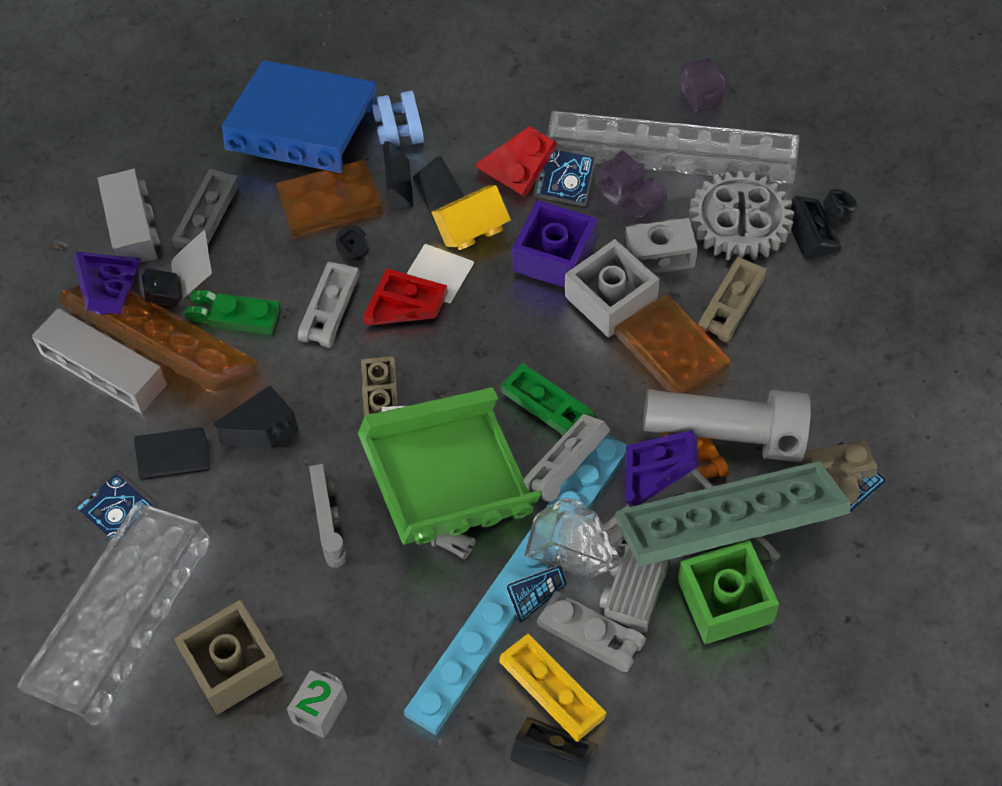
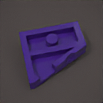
M693 430L626 445L625 501L629 507L643 504L698 467V440Z

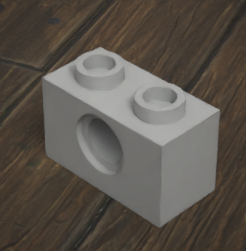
M689 218L668 219L648 224L639 223L634 226L625 227L624 247L653 274L695 268L698 247Z

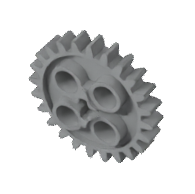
M742 171L738 172L737 177H732L729 172H726L725 179L723 180L719 176L714 175L713 184L704 181L703 189H696L695 198H691L688 218L691 220L692 230L696 231L695 239H704V249L714 246V255L716 256L722 251L726 252L727 260H730L733 254H738V257L744 259L745 254H749L755 261L758 252L768 257L770 248L778 251L780 242L786 243L788 233L791 232L794 211L790 210L791 200H785L786 191L777 192L778 183L768 186L766 184V176L759 181L755 180V172H752L748 178L744 177ZM739 195L743 196V237L739 236L738 232L740 215L738 209Z

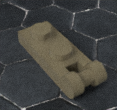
M737 257L702 315L697 330L705 334L711 332L719 336L718 340L729 343L736 327L764 281L767 269ZM717 315L727 319L724 324L715 320Z

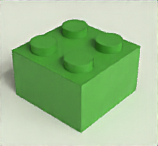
M750 540L680 561L677 581L705 645L774 623L779 602Z

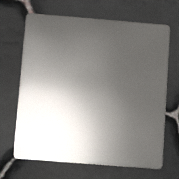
M205 230L171 259L172 272L177 273L180 301L212 274Z

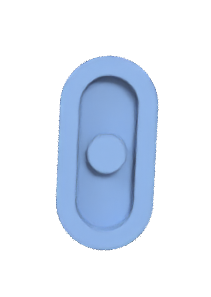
M412 90L401 92V102L391 104L389 95L377 97V103L372 104L375 122L381 121L382 124L377 126L380 144H385L384 141H390L398 148L400 147L399 138L406 136L410 137L412 145L424 143L421 121ZM404 114L406 124L396 126L394 116Z

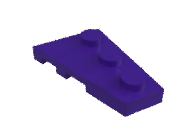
M76 251L74 266L86 311H92L99 315H107L109 313L121 314L138 272L141 258Z

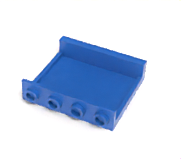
M263 60L222 124L225 150L342 173V154L365 112L373 113L372 104L377 103L376 82Z

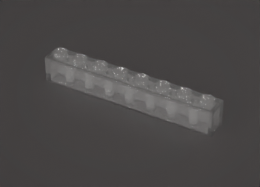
M552 111L547 137L558 143V147L597 154L596 164L622 168L629 167L712 177L714 175L725 177L726 172H729L732 177H737L738 172L742 171L745 178H748L752 172H755V180L758 181L766 176V182L793 184L798 161L799 135L559 111Z

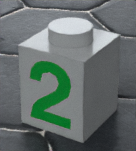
M310 670L287 708L292 723L325 739L348 700L342 681L330 673L323 672L320 675Z

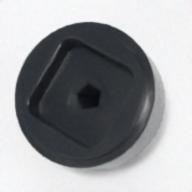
M840 189L830 190L823 201L826 210L833 216L841 219L850 218L857 208L854 197Z
M346 226L336 236V247L345 258L356 259L367 251L368 238L366 233L358 226Z

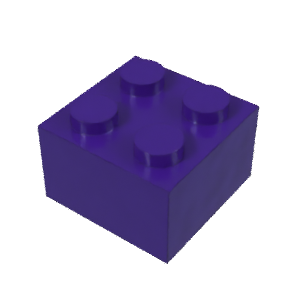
M536 200L512 247L513 271L565 288V273L587 259L596 244L597 218Z

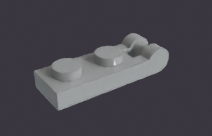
M327 262L298 331L299 341L310 343L312 340L320 342V346L328 348L333 346L337 329L360 276L358 268ZM317 322L325 324L323 329L314 327Z
M583 414L526 475L524 483L529 492L540 490L542 494L540 498L549 502L557 499L560 494V486L570 475L577 471L579 465L593 450L599 447L602 440L611 431L606 423Z
M323 464L309 466L322 549L327 564L333 568H338L345 564L347 554L342 537L335 531V528L342 526L338 506L331 507L330 497L336 496L333 475L326 477Z
M558 591L554 592L537 619V626L622 672L629 671L634 662L632 659L634 653L640 651L646 642V638L640 632L630 628L627 629ZM614 640L622 644L619 650L610 648Z

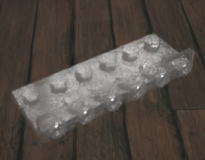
M136 502L16 686L26 694L81 715L89 724L97 726L102 717L109 711L112 701L123 683L130 677L132 669L142 652L149 646L158 626L170 612L171 605L179 592L188 583L189 577L200 558L207 552L211 539L199 522Z

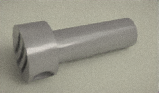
M647 390L643 431L677 434L693 430L697 437L762 444V454L765 459L801 463L809 437L810 397L808 393L771 390L767 403Z

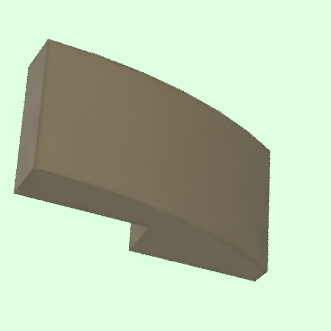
M394 356L361 359L364 417L365 415L382 412V407L398 406Z

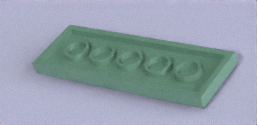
M817 461L617 510L616 522L640 567L850 514V501L822 463Z

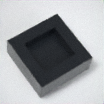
M145 269L142 274L145 302L176 306L181 299L177 273Z

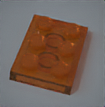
M366 160L343 165L342 173L323 170L276 183L292 237L383 213L382 204Z
M668 294L615 326L614 334L668 392L690 394L730 368L731 360Z

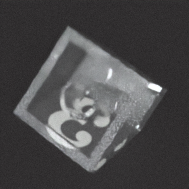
M564 498L534 516L524 556L554 567L561 565L562 570L587 579H592L619 566L621 559L596 512L584 508L582 502L571 498Z

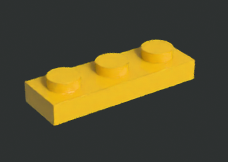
M529 634L525 635L500 655L499 662L576 742L605 719L607 712Z

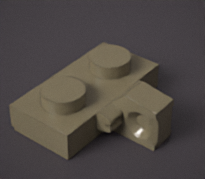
M867 440L805 451L801 463L799 462V465H805L820 461L848 498L850 504L858 502L857 498L858 494H860L858 483H861L862 478L876 476L878 470Z

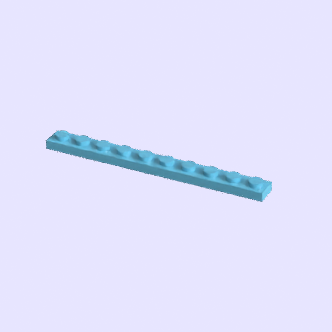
M607 434L599 447L593 450L579 465L577 471L564 481L560 487V494L557 499L549 502L404 710L405 717L434 735L438 734L517 618L506 588L507 584L552 567L626 459L627 444Z

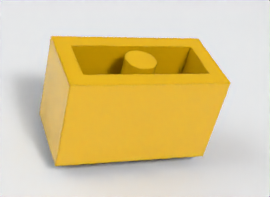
M496 185L485 186L431 212L446 247L457 246L458 250L475 244L474 238L485 233L486 237L499 233L503 230L502 224L511 221Z

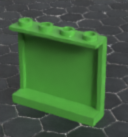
M493 387L365 415L358 431V436L403 545L413 542L419 545L425 544L439 535L449 533V535L455 536L467 531L469 527L477 525L489 527L498 523L503 518L513 516L515 519H519L533 512V508L542 494L540 490L530 493L524 483L521 472L492 410L498 400Z

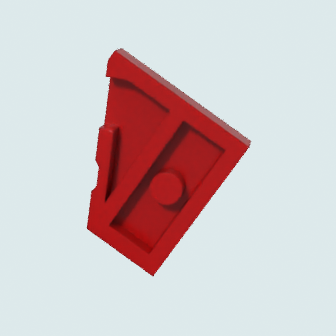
M529 126L477 162L475 167L526 197L558 143Z
M386 268L363 315L364 325L371 326L436 318L448 293L447 285Z

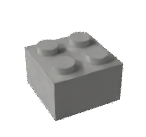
M614 239L565 273V297L609 338L657 303L660 279Z

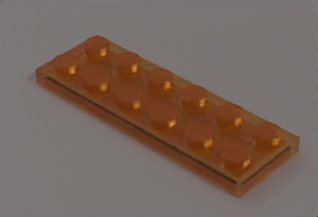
M80 285L60 292L59 304L71 310L73 314L87 319L97 325L99 329L108 331L122 339L125 344L136 347L148 354L151 359L164 363L174 369L177 374L190 378L208 391L215 393L256 373L257 360L161 306L145 302L143 296L132 290L129 291L121 314L109 313L107 315L86 311Z

